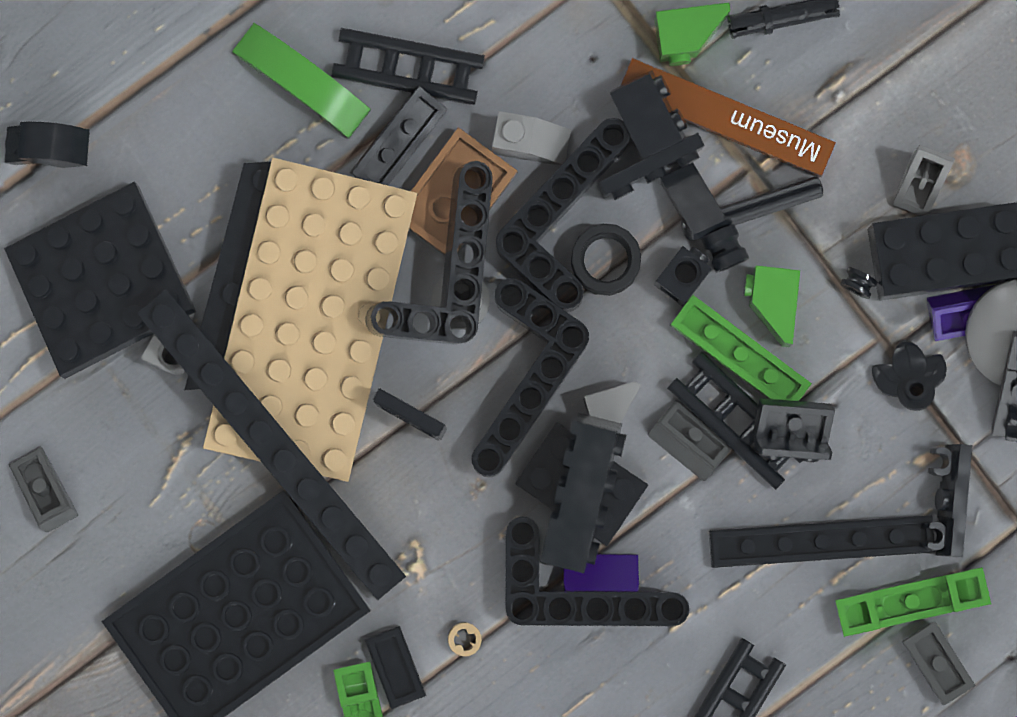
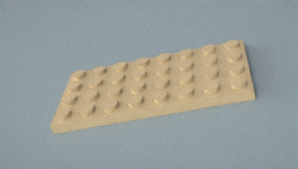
M272 157L224 359L322 476L349 482L383 337L376 336L368 330L365 317L367 311L372 306L381 302H392L417 193ZM380 309L376 315V322L382 329H385L389 311L386 309ZM213 405L203 449L261 462Z

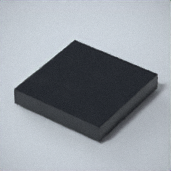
M381 388L378 389L373 398L376 406L438 441L443 438L447 427L442 422Z

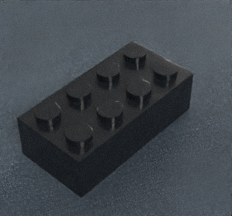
M1017 202L872 223L867 229L875 280L878 282L876 285L878 301L993 285L1010 279H1017Z

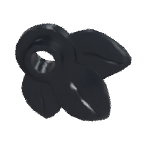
M902 340L896 346L892 357V364L872 366V377L878 389L885 395L898 397L900 403L905 408L913 411L924 410L931 405L935 396V388L945 380L947 372L946 363L941 354L925 358L923 351L918 345L908 340ZM917 386L923 390V394L914 396L909 390Z

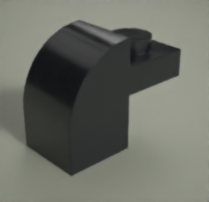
M34 121L20 122L19 126L7 127L4 163L12 165L41 163L61 168L87 166L90 129L60 123Z

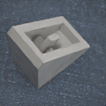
M919 145L911 155L893 205L920 216L929 215L955 158Z
M634 381L585 396L583 400L588 415L621 423L641 384Z

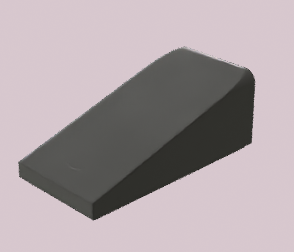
M42 447L9 464L38 526L46 533L78 516L70 497Z

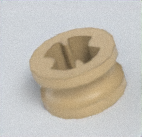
M467 622L454 625L448 634V644L451 650L460 656L475 654L482 643L479 630L473 624ZM461 629H466L468 634L475 635V643L470 642L472 647L468 650H464L462 645H455L454 637H459L457 632Z

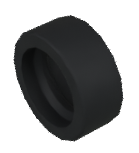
M602 223L589 227L578 237L572 249L571 267L574 276L579 280L584 289L596 295L610 296L623 292L634 282L640 270L641 251L637 240L628 230L615 224ZM602 238L613 239L625 248L628 256L627 267L624 273L617 279L600 281L592 277L586 270L584 263L585 252L594 241Z

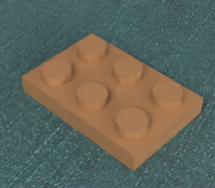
M459 127L411 190L417 193L409 230L443 255L446 253L453 177L458 168L471 161L483 162L490 168L493 178L490 209L518 173V170ZM467 170L464 176L466 184L470 188L478 189L481 183L479 174L473 170ZM464 207L461 211V219L466 225L474 226L477 221V214L472 208ZM464 243L458 246L457 254L464 246Z

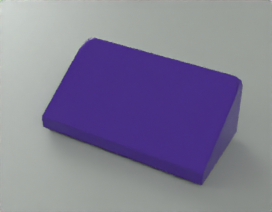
M995 285L928 297L927 307L934 340L941 341L965 336L967 320L974 304L987 290Z
M598 554L595 565L588 564L584 573L564 568V592H639L638 555Z

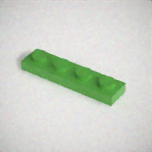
M694 295L691 296L670 324L671 327L767 399L799 401L812 384Z

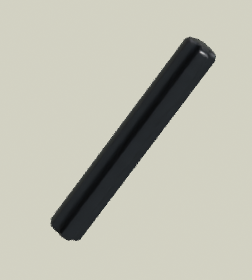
M814 176L722 206L720 209L727 219V226L732 224L738 225L821 198L823 196V187L819 178ZM682 221V230L687 240H692V236Z

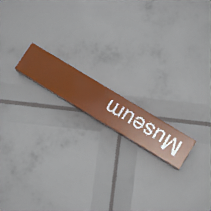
M632 58L621 85L653 70L656 77L663 76L671 93L666 98L672 110L677 108L680 110L685 122L817 177H822L836 142Z

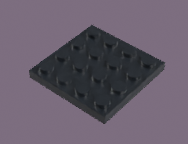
M135 181L4 248L57 371L64 379L152 335L153 332L137 315V312L165 289L188 316L196 312L141 189Z

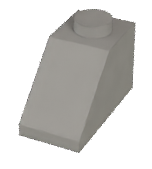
M498 111L492 151L500 156L561 166L566 161L571 129L532 116Z

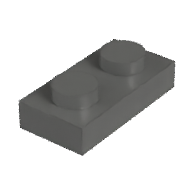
M936 622L928 624L902 641L942 705L945 706L976 686Z

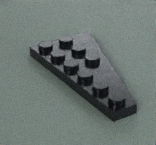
M271 162L243 164L200 328L201 332L223 358L225 357ZM188 375L184 390L200 389Z

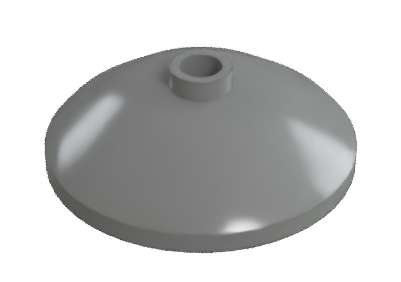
M1017 279L1003 281L987 290L974 304L966 324V346L972 362L985 377L998 385L1002 383L1013 331H1017Z

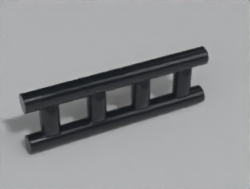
M341 27L339 42L348 43L349 49L345 65L333 64L331 77L411 93L417 86H420L432 97L472 105L476 104L478 91L467 89L471 68L483 69L485 55ZM364 47L385 51L381 72L360 68ZM399 54L421 58L417 79L395 75ZM435 60L457 65L453 86L431 82Z
M701 352L692 361L699 371L690 381L684 385L676 378L667 389L776 490L785 481V478L777 471L790 457H783L780 460L768 459L766 461L751 447L754 443L752 434L758 404ZM710 380L726 394L724 399L713 410L696 396ZM737 405L754 420L740 436L723 421ZM795 458L799 463L803 461L799 458Z
M741 638L694 717H712L722 700L741 711L738 717H756L785 669L786 664L774 657L769 666L764 665L749 655L755 645ZM741 668L760 679L749 699L730 688Z

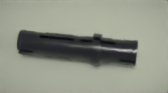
M805 0L771 8L763 5L759 6L757 11L728 15L727 21L730 23L728 25L730 36L732 39H735L736 37L759 32L768 35L772 34L774 29L832 17L836 18L840 16V10L836 9L840 8L839 1Z

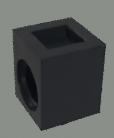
M682 246L657 278L654 285L684 307L712 270L707 265L710 259L695 247H691L688 250ZM680 265H689L695 271V279L690 283H682L676 278L675 269Z

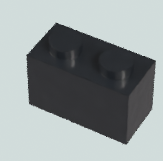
M653 70L610 92L642 159L654 155L684 139L685 134L683 130L687 128L686 122L678 108L672 110L666 98L671 93L662 75L656 77Z

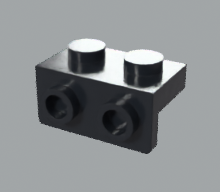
M760 398L752 434V440L758 453L772 460H780L783 457L799 458L806 462H818L819 459L831 460L833 452L828 442L835 409L829 403Z

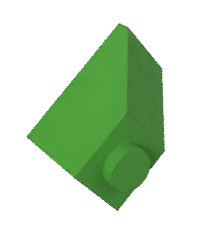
M730 3L657 11L654 20L660 62L669 61L670 66L691 63V58H696L727 19L730 12Z
M756 265L752 274H746L744 296L750 297L749 307L779 344L783 347H790L793 344L800 270Z

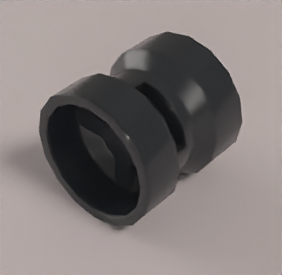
M735 224L714 231L701 239L705 249L709 250L713 256L711 263L716 273L727 270L749 259L746 249L741 247L737 240L739 233Z

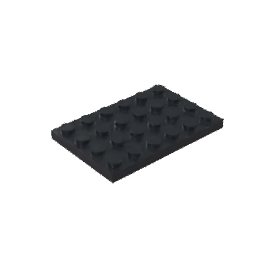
M283 490L101 622L169 717H226L368 614L371 609L290 496Z

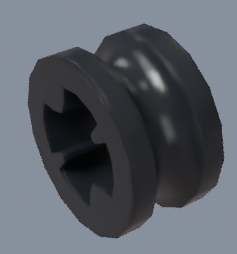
M848 267L846 271L848 278L842 279L840 285L862 298L869 299L872 295L869 290L871 287H876L877 280L858 269Z

